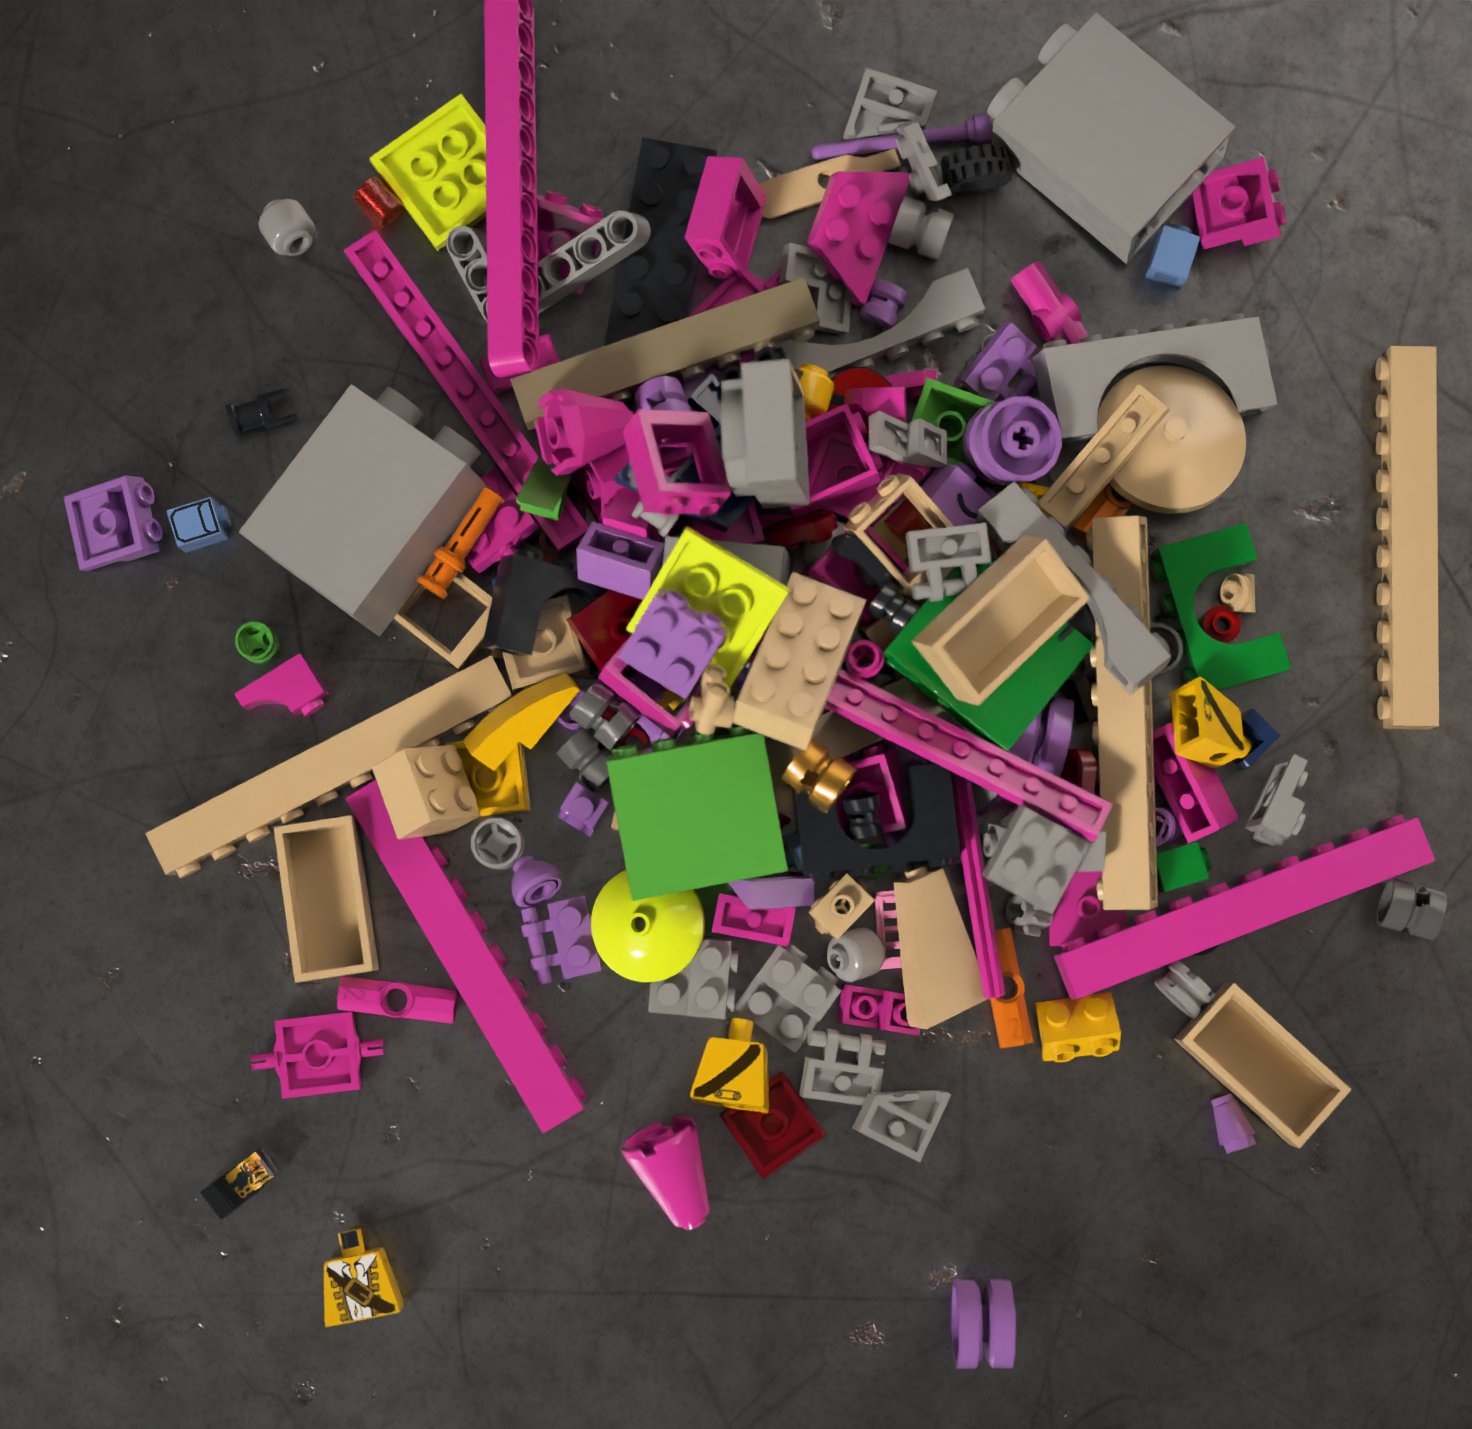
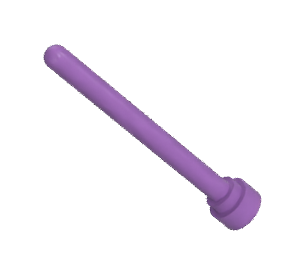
M987 113L973 115V119L966 120V124L922 130L928 145L966 139L968 143L975 142L977 146L992 144L991 124ZM899 133L819 144L812 148L811 155L816 160L836 158L845 154L858 155L887 151L894 148L898 149L895 138L899 137Z

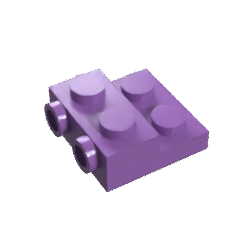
M125 475L64 496L79 570L90 571L117 561H132L160 551L158 541L162 539L163 532L159 522L152 517L150 504H153L155 496L152 487L144 481V478Z
M659 589L618 658L686 699L728 630L722 627L723 622L714 614L708 611L699 613L688 606V600L678 592L673 590L665 592Z

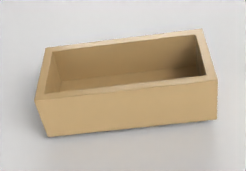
M1023 535L912 640V643L957 700L978 706L1076 613L1090 597L1046 538Z
M792 572L787 583L790 591L769 625L737 700L732 723L807 751L860 623L866 599Z
M350 815L274 827L295 982H306L379 970L357 818Z
M1224 982L1215 992L1216 997L1210 1004L1206 1003L1201 1008L1199 1016L1195 1020L1191 1019L1174 1040L1291 1146L1301 1148L1349 1094L1351 1089L1233 982Z

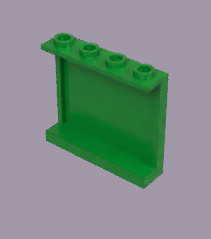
M991 552L990 563L976 565L977 576H981L998 560ZM954 567L944 580L962 578L961 567ZM959 595L943 596L942 601L930 602L928 598L883 652L884 662L971 734L1008 752L1094 644L1075 628L1071 634L1060 642L1057 637L1070 625L1068 622H1065L977 706L957 700L912 643V640Z

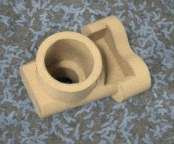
M716 664L706 666L701 681L700 696L692 697L690 701L689 718L695 721L697 732L702 734H712L716 727L730 728L733 722L735 711L733 696H728L730 689L723 683L726 677V670Z

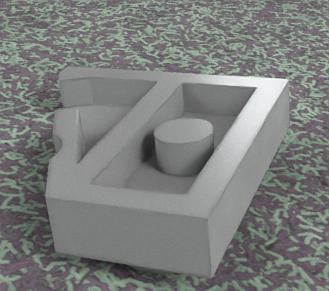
M866 68L843 139L848 141L898 134L897 127L910 122H918L921 129L925 130L937 90Z
M941 1089L868 1093L852 1129L920 1162L952 1094Z

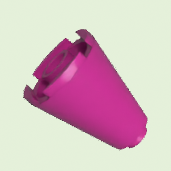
M679 1115L672 1117L674 1122L672 1125L663 1127L661 1121H658L637 1131L625 1140L627 1147L621 1146V1151L624 1158L675 1227H683L684 1230H691L701 1226L706 1221L705 1216L709 1214L710 1207L696 1124L693 1117Z

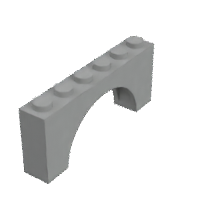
M1237 313L1223 317L1221 319L1222 322L1209 323V319L1204 318L1188 322L1186 324L1187 327L1174 329L1173 324H1163L1152 328L1149 333L1139 334L1138 329H1129L1116 333V338L1103 339L1101 334L1083 337L1079 340L1080 343L1067 345L1066 340H1056L1044 344V348L1032 359L1041 402L1056 416L1061 428L1062 445L1086 442L1095 436L1098 432L1097 418L1100 400L1109 382L1119 372L1142 364H1169L1190 369L1206 376L1228 394L1236 405L1241 417L1263 414L1278 404L1259 316L1245 318L1243 313Z

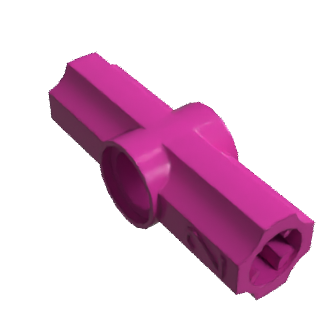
M1040 260L1029 265L1011 279V282L1032 312L1031 321L1033 326L1045 341L1066 340L1067 345L1080 343L1079 340L1081 338L1089 336L1080 323L1082 318L1076 303L1069 295L1061 294Z
M341 976L337 995V1010L451 1024L455 1022L458 1006V990L349 976ZM396 988L403 990L407 995V1005L401 1011L394 1010L389 1004V995Z

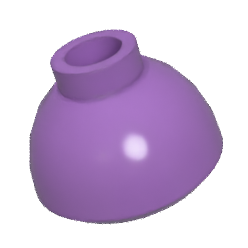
M525 856L513 865L515 874L512 879L511 890L513 898L519 907L531 908L545 903L559 891L562 885L563 875L550 863L535 861L532 856Z

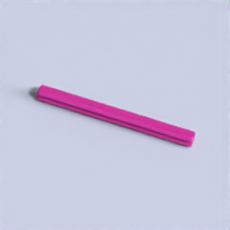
M950 771L961 860L983 996L988 999L1002 997L1005 994L987 878L982 876L985 865L972 784L970 780Z

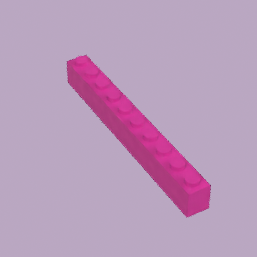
M377 780L346 797L345 800L542 1133L544 1134L582 1111L586 1107L582 1100L587 1098L583 1087L576 1077L569 1080L562 1068L567 1064L564 1055L557 1044L550 1047L542 1033L547 1031L545 1023L536 1010L530 1013L524 1004L523 999L528 996L517 977L510 980L503 966L508 964L504 954L497 944L489 945L483 935L484 932L488 931L485 922L477 910L470 913L463 901L468 898V894L457 877L451 880L444 867L449 862L438 844L431 847L425 836L407 839L397 838Z
M1403 814L1381 821L1383 827L1381 830L1369 833L1368 828H1363L1345 835L1348 842L1334 847L1333 842L1330 841L1311 848L1313 856L1299 861L1298 856L1293 855L1275 862L1277 870L1263 874L1261 868L1239 876L1242 883L1228 888L1226 882L1205 889L1206 897L1194 902L1191 896H1187L1169 903L1171 910L1157 915L1155 909L1134 916L1135 924L1121 929L1119 923L1100 929L1097 931L1099 938L1085 943L1084 938L1080 937L1062 944L1063 952L1053 956L1070 999L1082 998L1435 861L1418 817L1407 820L1404 819Z

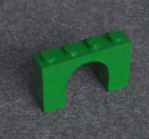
M1246 522L1161 546L1152 553L1153 559H1150L1149 564L1154 580L1156 582L1160 581L1164 595L1160 597L1163 612L1167 618H1172L1175 631L1179 634L1183 643V657L1187 667L1183 669L1185 684L1198 677H1202L1218 691L1278 675L1291 669L1280 632L1244 643L1226 644L1208 636L1199 626L1195 617L1194 597L1199 585L1205 578L1250 565L1257 559Z

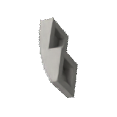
M877 411L869 416L868 451L909 464L942 468L947 465V431L919 418L907 424L888 414Z

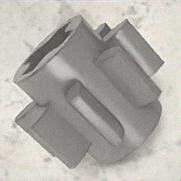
M1018 896L1010 898L1006 905V920L1014 924L1013 933L1039 937L1041 934L1040 929L1051 925L1053 913L1044 912Z

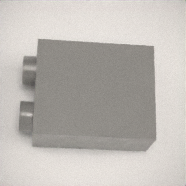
M1096 12L1078 32L1068 24L1058 28L1039 53L1038 61L1045 67L1027 86L1018 78H1013L1007 82L990 103L987 114L994 119L992 145L998 144L1006 147L1010 166L1127 264L1228 156L1236 126Z
M351 384L252 513L239 533L274 561L380 637L419 585L416 579L418 576L425 574L435 559V550L439 549L440 546H446L462 519L481 493L484 486L489 487L471 469L481 455V452L457 432L444 425L432 440L414 428L424 416V413L400 393L387 386L375 401Z

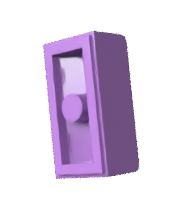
M779 872L728 882L745 906L752 910L811 906L814 903L812 875H803V873Z

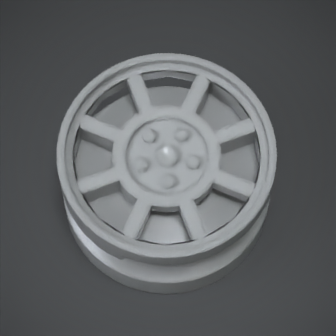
M1177 960L1168 966L1170 971L1165 978H1158L1154 984L1174 1005L1195 1020L1199 1016L1200 1008L1203 1004H1210L1216 995L1213 992L1209 993L1211 988L1202 979L1190 972L1188 967Z

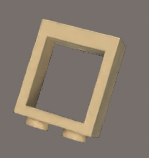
M898 473L896 476L893 474L884 479L877 487L878 493L868 503L862 502L856 506L849 514L850 520L843 528L849 535L858 537L887 568L895 579L893 583L900 587L901 594L913 598L912 584L927 582L926 571L910 572L909 566L901 573L864 530L902 493L934 529L954 527V525L911 476Z
M458 572L453 581L486 606L487 609L452 652L405 615L426 589L421 584L417 586L393 619L459 671L466 669L482 649L492 597L461 572Z

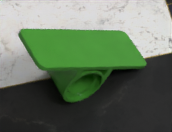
M540 453L516 498V503L521 505L520 510L559 521L564 509L569 481L573 472L555 475L551 469L556 467L554 463L546 464Z

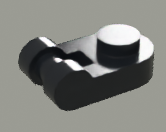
M838 534L833 538L831 543L833 553L850 559L860 570L856 576L870 591L873 592L876 588L882 590L890 581H895L887 568L858 537Z

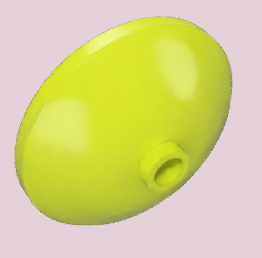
M624 870L609 880L596 898L591 915V932L594 945L603 961L613 971L627 979L638 982H656L671 978L683 971L693 961L701 947L705 932V916L702 903L694 889L632 901L627 871ZM639 917H642L646 922V927L642 932L638 931L635 927V922Z

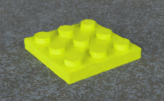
M459 94L370 157L372 165L437 251L446 246L447 236L453 228L457 226L472 227L486 217V125L462 94Z
M687 527L626 630L631 633L634 632L635 627L659 589L665 592L668 590L678 592L688 600V606L699 613L708 611L714 614L723 622L722 627L728 630L707 666L716 664L726 670V677L723 683L730 689L790 591V588Z

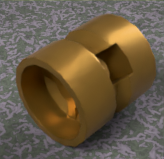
M812 738L807 751L800 749L782 776V780L799 792L807 789L809 791V799L828 811L844 791L857 769L841 757L830 758L829 749Z

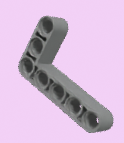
M616 211L538 262V284L540 287L538 294L539 313L643 247L650 237L651 229L649 222L638 214L628 211ZM631 220L633 232L628 239H625L623 227ZM457 226L449 232L446 239V247L479 311L488 323L487 286L483 283V274L487 270V232L468 226ZM472 236L474 241L473 248L467 253L465 243ZM599 241L602 246V252L594 260L592 257V247ZM568 261L571 267L570 274L566 279H563L561 268Z

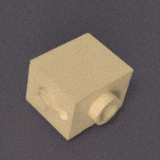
M847 873L843 877L836 878L830 884L828 893L815 899L811 906L812 909L808 912L815 920L814 923L816 925L814 927L822 935L829 933L838 940L875 901L867 893V885L860 879L858 881L852 879ZM841 899V904L835 906L836 901ZM845 901H848L850 905L849 910L844 906ZM842 909L845 914H839L836 910Z

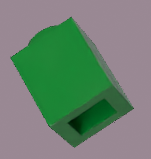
M1198 841L1156 853L1157 889L1159 893L1210 879L1207 870L1212 868L1207 850L1205 847L1200 848Z

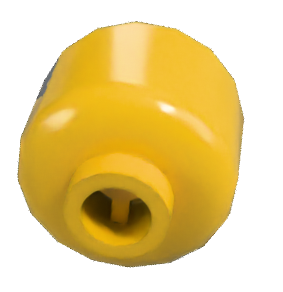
M801 364L799 368H794L804 390L805 420L808 421L826 413L834 392V384L828 377V372L812 364Z

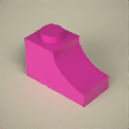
M301 653L234 693L241 706L247 710L264 704H281L288 706L291 713L297 716L303 713L305 717L320 710L325 705L322 700L330 696L308 659Z

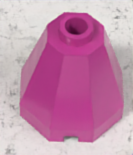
M567 389L551 390L538 399V409L545 408L544 417L536 419V431L542 458L546 464L554 463L556 467L551 469L555 475L571 473L625 445L623 430L634 414L623 402Z

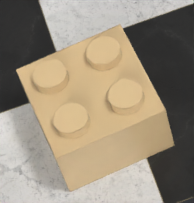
M455 745L405 748L372 767L398 839L448 834L481 816L476 804L475 794L471 790L463 768L462 759Z

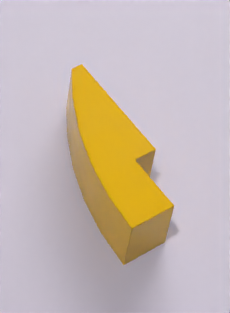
M566 672L545 679L519 692L498 706L463 741L473 757L495 771L518 742L531 750L580 689Z

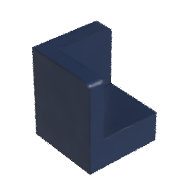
M1254 708L1241 715L1243 735L1250 739L1251 749L1244 758H1236L1231 761L1239 770L1248 768L1281 736Z

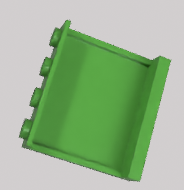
M734 725L729 728V733L714 736V733L702 734L697 732L690 734V741L675 743L674 738L659 739L651 742L652 748L636 751L635 745L622 746L612 749L613 755L605 757L632 901L788 871L764 734L740 725Z

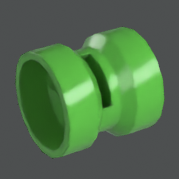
M257 621L242 625L235 636V646L238 652L243 657L258 664L271 661L277 655L280 648L277 634L265 624Z

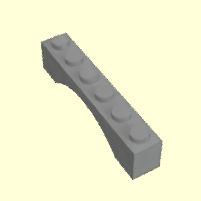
M965 268L933 281L924 298L906 318L876 337L856 343L840 345L815 344L805 341L793 343L792 339L777 345L778 347L781 346L786 352L793 368H799L801 364L816 365L826 370L828 377L831 379L838 372L849 367L872 368L875 366L874 361L887 356L888 360L900 358L909 353L908 347L922 342L923 346L935 344L944 338L943 333L957 328L958 332L972 329L979 324L978 319L982 318L985 307L969 269Z
M1014 481L978 510L977 524L986 523L988 536L1004 552L1023 535L1046 538L1090 597L1086 603L1090 607L1099 626L1104 647V667L1131 696L1167 667L1171 657L1168 653L1170 651L1169 646L1159 634L1155 632L1151 634L1142 624L1143 618L1132 604L1128 603L1125 605L1116 595L1117 589L1106 575L1101 574L1099 576L1090 566L1091 560L1080 546L1076 545L1073 547L1064 537L1065 531L1060 523L1053 517L1047 518L1038 508L1040 506L1034 494L1027 488L1022 490Z

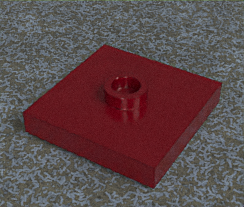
M607 589L566 619L601 672L632 635L626 628L641 605L642 599ZM629 665L622 675L624 676L634 667Z
M783 1070L768 1080V1113L728 1108L719 1114L763 1181L827 1136Z

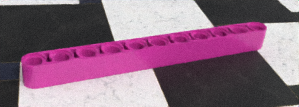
M485 0L488 361L492 372L499 378L534 371L539 365L534 8L532 0Z

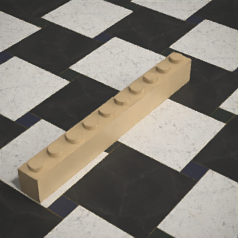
M1390 346L1381 354V357H1378L1375 369L1376 379L1381 380V395H1378L1376 399V415L1381 417V432L1377 434L1376 452L1378 455H1382V469L1378 470L1376 476L1377 492H1382V507L1378 508L1376 515L1377 529L1382 530V545H1379L1377 548L1376 559L1377 566L1382 568V582L1377 587V603L1382 605V620L1378 622L1377 640L1378 643H1383V658L1378 660L1377 677L1379 681H1383V696H1380L1378 699L1377 713L1378 718L1383 719V729L1429 730L1439 726L1436 347Z
M1142 516L1092 518V527H1089L1087 530L1088 549L1093 551L1094 566L1091 567L1099 576L1104 574L1112 581L1117 589L1116 595L1125 605L1130 603L1139 611L1143 618L1142 624L1150 632L1147 518ZM1089 609L1096 632V644L1090 649L1092 667H1097V683H1093L1091 689L1093 706H1098V722L1093 723L1092 730L1093 742L1095 745H1099L1098 771L1095 783L1100 784V798L1113 804L1101 828V831L1106 832L1105 871H1102L1103 877L1098 878L1097 895L1099 900H1103L1104 910H1151L1158 907L1152 681L1147 682L1130 696L1104 667V647L1099 626L1091 609Z
M491 655L145 834L165 874L171 876L178 874L180 879L187 877L201 869L200 862L212 856L217 861L235 852L236 850L233 845L245 839L252 843L267 836L270 833L268 827L281 820L284 825L300 819L305 815L303 809L314 803L318 807H322L339 798L337 792L351 785L354 790L374 780L371 775L374 773L372 767L402 749L441 746L442 742L440 739L454 732L457 737L471 731L476 727L474 721L487 714L489 715L498 706L512 698L513 694L495 659Z

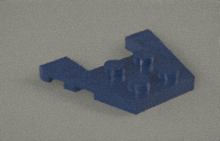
M711 373L688 398V404L697 412H709L711 423L716 428L714 433L725 468L721 432L722 392L719 389V381ZM693 454L671 478L664 473L667 483L701 484ZM629 461L616 475L614 481L623 487L639 493L631 462ZM731 490L730 496L716 514L709 516H698L697 514L684 515L726 533L757 497L755 495L736 497Z

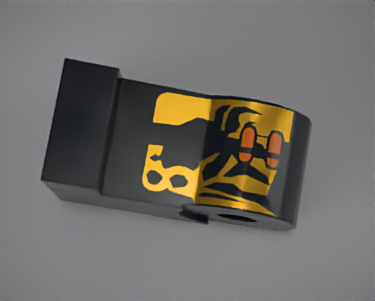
M261 1147L200 1191V1194L217 1216L223 1220L265 1188L264 1186L275 1178L281 1170L264 1148Z

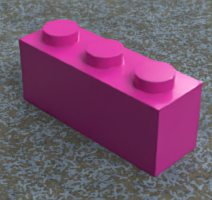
M1173 722L1153 731L1154 775L1188 843L1216 832L1238 820L1239 817L1215 769L1175 753Z

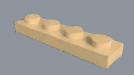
M1138 384L1038 501L1039 505L1069 530L1164 419L1170 409L1142 385Z

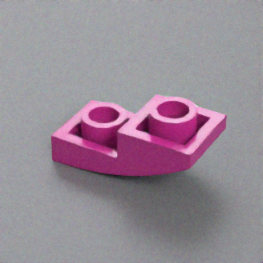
M842 984L837 1016L838 1023L919 1035L920 1028L909 1026L907 1021L905 994Z

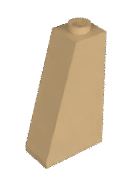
M926 863L913 866L914 870L904 871L906 877L893 883L907 1021L911 1027L929 1029L988 998L983 996L978 960L943 868H929Z

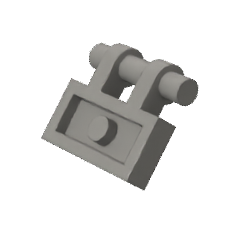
M986 523L906 533L910 572L926 571L927 582L912 584L914 600L929 598L930 602L942 601L943 596L962 594L980 577L977 576L976 565L991 562ZM961 567L962 578L942 580L941 569Z
M825 1028L824 1032L809 1031L808 1045L821 1047L822 1052L821 1058L805 1057L800 1096L863 1106L868 1093L880 1092L884 1069L869 1064L871 1054L884 1056L886 1051L885 1040L873 1039L872 1035L858 1033L857 1036L839 1034L838 1030ZM837 1050L855 1052L854 1063L836 1061Z

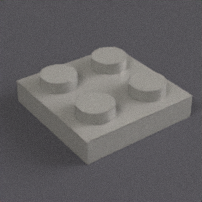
M1019 805L982 876L1044 912L1052 914L1090 844L1031 809Z

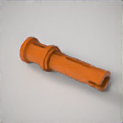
M484 486L446 546H440L439 549L435 550V559L425 574L418 576L416 581L445 600L448 596L446 590L457 573L463 572L466 568L464 559L505 500Z

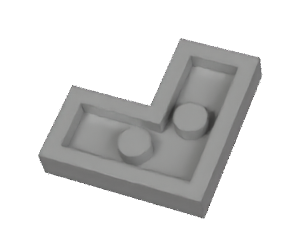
M794 243L783 245L779 283L785 284L804 277L808 289L812 290V300L820 319L818 330L838 335L849 333L852 306L850 298L852 294L840 279L835 281L827 270L824 260L817 257L810 247Z

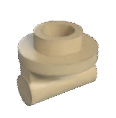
M1235 573L1226 577L1220 589L1222 605L1231 607L1232 612H1240L1241 614L1256 613L1255 575Z

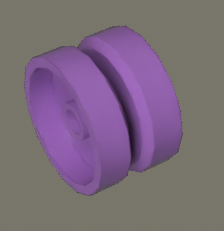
M1013 396L979 409L968 421L963 435L964 455L970 469L981 480L995 486H1009L1014 481L1016 484L1025 483L1045 475L1057 462L1062 448L1061 428L1055 414L1043 402L1029 396Z
M1052 696L1045 706L1042 718L1041 710L1008 752L1031 763L1033 754H1035V766L1060 778L1071 741L1074 700Z
M989 1279L984 1288L983 1305H981L980 1290L974 1280H953L951 1325L953 1356L956 1369H977L982 1359L983 1343L985 1345L986 1359L992 1369L1013 1368L1016 1341V1312L1011 1281L1009 1279Z

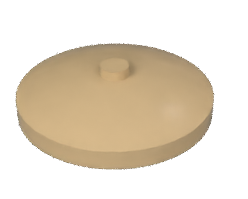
M1152 366L1135 371L1121 379L1107 393L1098 409V431L1138 384L1142 385L1164 403L1170 411L1111 479L1109 484L1121 496L1133 504L1150 511L1165 514L1195 511L1217 500L1237 477L1246 452L1244 424L1232 399L1211 379L1183 367Z

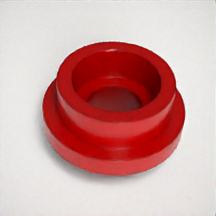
M1219 605L1211 608L1205 614L1202 628L1214 640L1228 643L1234 640L1240 633L1241 619L1237 612L1231 611V607ZM1222 617L1228 621L1229 627L1226 631L1218 629L1216 625L1218 618Z

